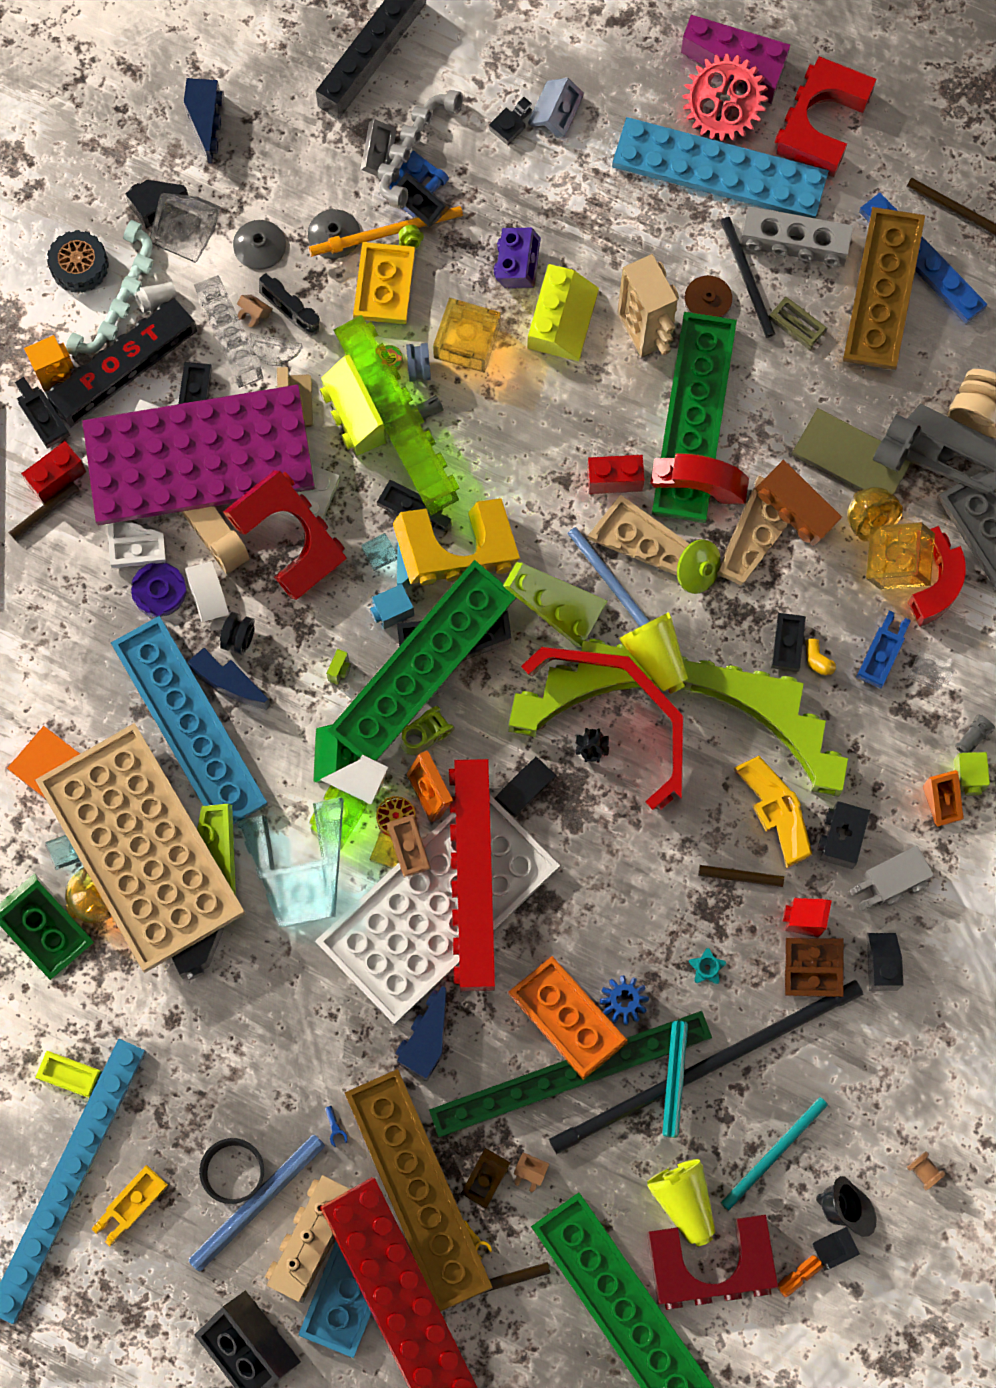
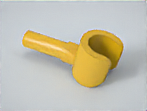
M464 1220L476 1250L480 1245H486L487 1249L492 1252L491 1246L486 1241L480 1240L466 1220Z

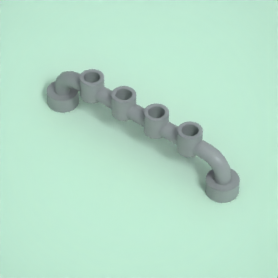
M449 90L447 94H439L430 98L424 107L415 106L411 114V119L414 122L413 126L404 125L400 133V138L403 141L402 145L393 144L389 151V158L392 160L391 164L382 163L378 169V178L381 179L379 184L380 194L389 200L391 207L403 209L407 203V188L393 186L390 190L389 187L392 182L397 181L402 164L407 163L409 160L410 150L414 143H419L421 131L425 124H430L433 110L439 105H444L447 111L459 112L463 103L462 92Z

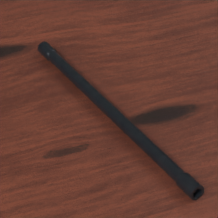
M853 980L845 984L843 997L825 996L685 1069L683 1087L822 1014L862 996L863 991L859 983ZM667 1079L597 1116L549 1138L554 1152L557 1155L578 1144L584 1138L665 1097Z

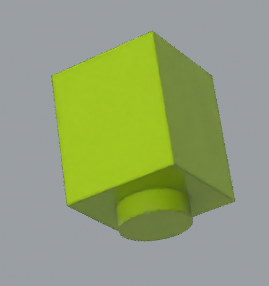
M987 752L958 753L953 761L954 770H957L959 774L960 791L965 792L966 796L981 795L982 791H985L990 785Z

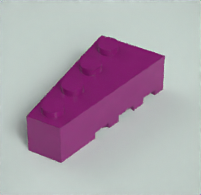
M691 14L683 35L681 53L705 67V59H708L713 64L715 55H718L721 61H724L725 54H729L732 62L736 55L741 57L740 64L745 60H749L750 66L748 70L756 66L759 70L755 77L760 75L764 77V80L759 85L766 86L768 90L762 92L761 95L767 97L768 101L766 102L772 105L787 62L790 44ZM734 75L730 76L729 81L734 79ZM746 82L740 83L744 86L745 90H748V85Z

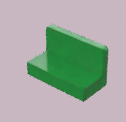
M332 724L316 729L313 781L316 783H323L324 781L320 779L358 761V756L328 732Z

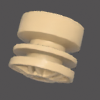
M984 369L969 370L959 388L960 394L955 396L947 415L949 418L995 439L996 373Z

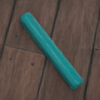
M673 1021L671 1028L662 1132L663 1136L668 1138H677L679 1135L688 1023L684 1021Z

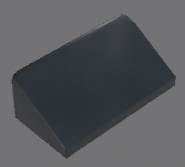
M408 172L396 185L407 188L408 200L405 206L429 227L435 224L450 208Z

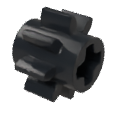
M585 728L583 736H576V755L581 754L585 762L596 761L599 763L602 755L608 756L609 746L607 745H609V736H603L600 728Z

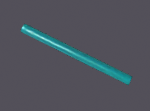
M819 1097L720 1202L726 1210L729 1211L819 1116L828 1106L827 1102Z

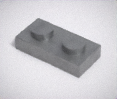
M376 119L369 122L361 170L378 177L380 165L382 163L391 164L389 151L394 144L397 128Z

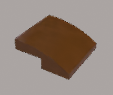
M786 938L785 996L843 997L844 938Z

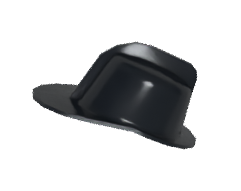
M839 1176L835 1180L834 1185L829 1186L823 1193L817 1195L816 1201L822 1207L828 1222L833 1225L847 1226L861 1237H868L874 1233L877 1221L875 1209L870 1199L852 1184L848 1178Z

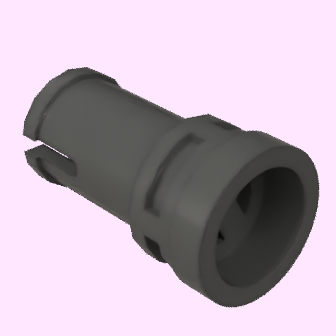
M978 714L969 726L970 729L955 745L956 749L960 753L973 752L982 739H986L995 730L993 723L986 717Z

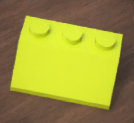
M548 264L528 333L527 349L579 361L599 288L575 270Z
M348 354L321 377L323 387L319 390L325 404L330 402L333 411L330 413L337 427L341 425L345 432L342 434V438L347 449L352 448L355 455L358 456L386 444L383 421Z

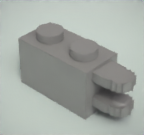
M915 846L867 870L863 875L866 881L854 886L849 891L853 896L864 892L868 888L872 891L874 897L862 901L858 905L860 911H864L876 904L880 906L886 902L891 906L903 900L904 893L910 890L917 893L929 886L927 881L934 874L919 847Z

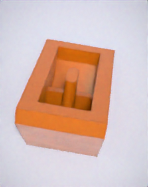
M954 770L929 777L922 787L936 826L964 819L958 771Z

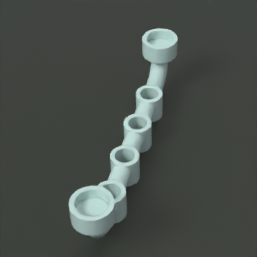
M134 220L128 223L123 239L133 244L139 240L142 243V249L136 255L128 276L124 278L119 294L112 301L109 313L105 321L101 323L95 340L91 343H83V336L74 332L69 336L65 347L68 353L76 356L78 353H95L103 347L106 340L111 342L115 340L119 327L114 325L118 317L122 319L127 317L131 306L126 303L129 296H135V292L140 291L142 282L138 281L141 273L149 274L153 266L154 260L149 258L153 249L152 240L142 230V224Z

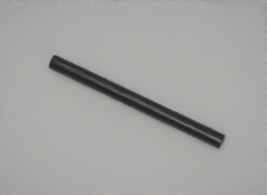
M725 217L720 222L766 338H770L776 333L731 218Z

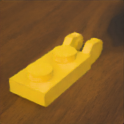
M146 1165L105 1209L106 1213L96 1222L92 1230L98 1234L104 1230L114 1217L120 1224L108 1235L105 1241L109 1247L112 1246L123 1235L125 1230H129L169 1185Z

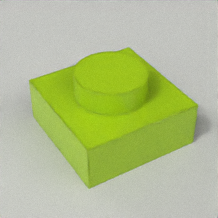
M337 648L326 673L328 681L338 685L341 678L347 677L351 668L347 652Z

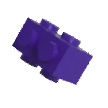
M532 227L502 228L501 238L497 242L499 255L498 262L494 265V276L504 288H534L541 237Z

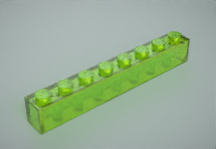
M360 315L333 329L346 355H350L383 421L384 428L429 514L432 515L459 501L455 491L460 488L453 474L447 476L444 468L448 467L442 453L435 454L432 446L436 445V442L429 430L423 431L420 424L424 423V420L418 408L412 410L409 402L413 401L406 386L400 388L397 381L402 378L394 364L388 365L386 359L390 356L384 344L378 345L374 338L379 335L372 322L366 324L363 316Z

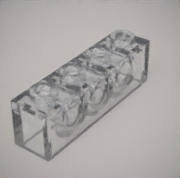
M216 275L195 284L194 287L199 303L238 388L263 379L261 365L220 276Z

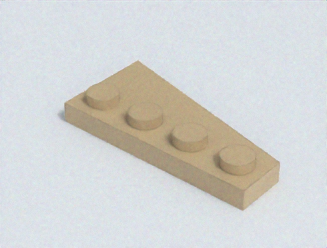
M619 495L587 537L590 541L674 575H677L679 558L684 549L689 545L684 539L622 495Z

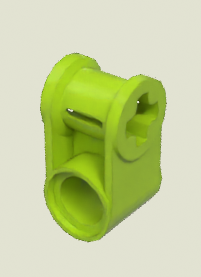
M438 705L427 710L420 718L409 724L402 731L401 746L404 752L412 756L419 755L454 731L455 727L452 724H448L441 715V709ZM411 735H417L421 738V742L412 745L406 739Z

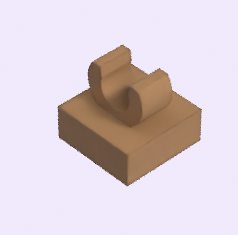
M252 294L241 295L237 302V305L243 308L238 312L237 318L243 320L249 313L251 321L248 326L256 327L260 322V318H268L273 308Z
M523 1152L514 1171V1175H516L515 1185L519 1186L521 1180L526 1179L531 1182L529 1191L533 1192L537 1185L541 1186L550 1163Z

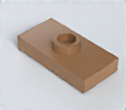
M414 814L386 823L403 877L406 878L431 870Z

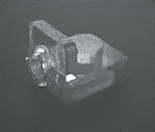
M919 651L907 678L939 691L943 683L948 685L952 678L954 669L950 668L953 659L947 658L946 661Z

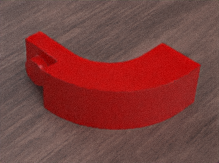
M675 454V458H654L650 484L654 488H691L712 495L720 504H746L749 478L739 468L718 459L693 454Z
M939 526L929 529L924 537L938 568V580L931 587L912 594L908 601L919 627L938 619L947 612L960 593L965 580L966 563L962 548L958 546L950 550L951 543L949 537L945 532L942 533Z

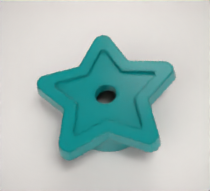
M709 948L705 949L700 958L689 960L690 965L696 970L695 983L707 979L715 984H719L718 971L726 965V961L716 959ZM705 965H709L710 969L706 970Z

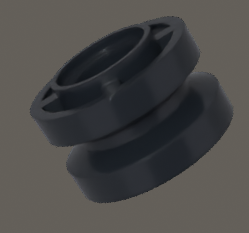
M231 612L221 630L220 648L229 651L234 647L236 654L244 655L253 639L255 631L254 618L246 616L241 620L240 614Z

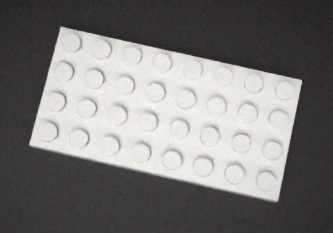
M490 795L494 931L560 868V865ZM451 813L422 840L431 870L404 878L398 863L315 941L394 1025L454 969V966L459 964V955H453V938L459 937L458 926H453L452 909H458V898H452V881L457 880V869L451 870V852H457L456 841H451L450 824H456V813Z

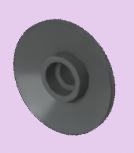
M338 209L326 210L319 213L311 221L308 227V241L310 246L327 242L328 238L335 236L340 238L360 233V227L356 219L348 212ZM330 228H338L336 232L329 231ZM357 245L343 248L342 252L335 254L328 252L320 254V256L329 259L342 258L352 253Z
M254 220L244 224L236 232L233 240L235 256L243 265L251 269L261 270L274 266L281 260L286 249V240L282 230L274 223L266 220ZM257 238L263 239L261 243L254 242Z

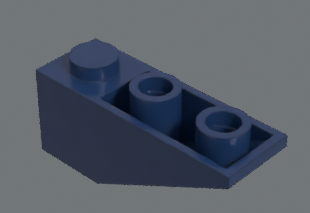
M186 78L184 94L186 113L208 163L212 164L213 154H217L219 148V140L215 136L216 130L221 129V114H218V110L224 104V91L220 90L218 80Z
M444 986L441 987L439 992L433 990L426 1002L429 1008L425 1015L419 1014L411 1026V1030L414 1033L409 1041L404 1039L395 1053L399 1056L396 1060L397 1064L425 1081L429 1080L442 1058L446 1008V987Z

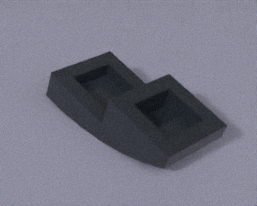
M536 756L498 793L495 800L515 818L555 779L556 774Z

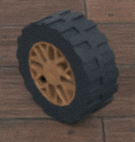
M68 231L64 235L58 236L55 242H52L51 248L47 253V264L55 282L61 285L64 290L83 293L87 290L95 289L98 284L100 285L103 282V278L107 275V268H109L108 257L102 242H99L95 235H91L87 231Z

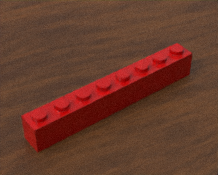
M489 759L454 760V769H449V786H455V796H451L453 801L450 804V814L456 813V824H450L451 841H456L457 852H451V870L457 869V880L452 881V898H458V909H452L453 926H458L459 937L453 938V955H459V966H454V984H460V992L495 991Z

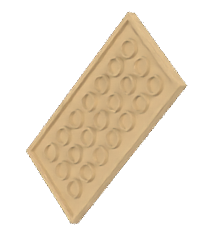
M135 723L35 780L144 973L246 914Z

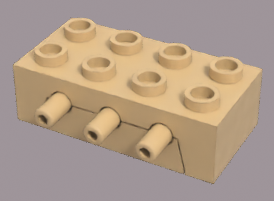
M653 254L623 267L617 310L619 318L641 357L660 350L662 355L671 352L669 345L673 341L672 333L675 330L673 323L675 322V312L677 311V301L679 300L677 289L673 284L669 285L665 278L667 274L663 264L660 261L657 262Z
M323 1175L320 1180H313L307 1192L310 1200L306 1208L301 1206L296 1213L293 1223L297 1224L292 1235L287 1233L279 1248L283 1253L278 1263L275 1261L271 1263L265 1278L269 1279L266 1286L297 1302H304L335 1240L320 1206L350 1190L349 1188Z

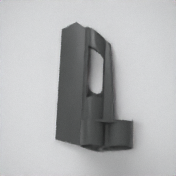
M920 404L907 419L898 414L895 415L886 436L881 441L873 457L874 461L896 472L900 470L904 461L907 460L985 494L996 490V440L923 404ZM961 456L992 471V473L976 480L946 465V462L953 457Z

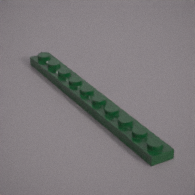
M702 1011L674 1020L688 1023L686 1048L712 1039ZM673 1021L627 1037L628 1043L584 1080L564 1060L429 1109L438 1138L667 1056L670 1051Z

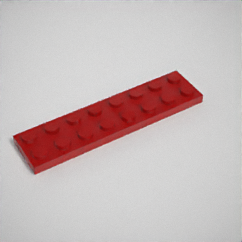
M371 1177L320 1206L408 1388H478L376 1179Z

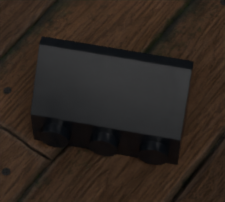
M246 1290L224 1305L194 1334L234 1388H272L301 1363L294 1351Z

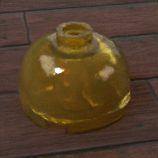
M881 487L867 488L854 494L847 509V521L852 532L861 541H873L884 536V533L880 531L888 526L892 529L898 523L903 513V506L890 491Z
M82 867L69 879L65 887L66 910L73 918H78L83 922L89 924L102 923L112 916L86 869Z

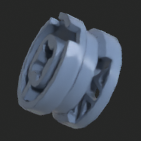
M421 343L420 346L415 347L413 344H406L409 382L416 381L417 378H423L424 381L431 380L428 343Z

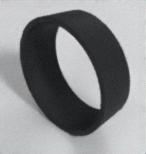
M238 1138L220 1140L205 1152L199 1168L200 1181L207 1194L216 1201L225 1204L241 1203L252 1197L261 1186L264 1177L263 1159L258 1150L245 1140ZM228 1146H241L250 1150L257 1158L260 1166L258 1184L250 1194L239 1199H227L218 1195L212 1189L208 1180V1166L212 1157L219 1150Z

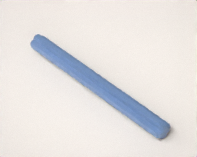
M312 1135L189 1258L190 1264L197 1271H202L324 1148V1143L316 1135Z

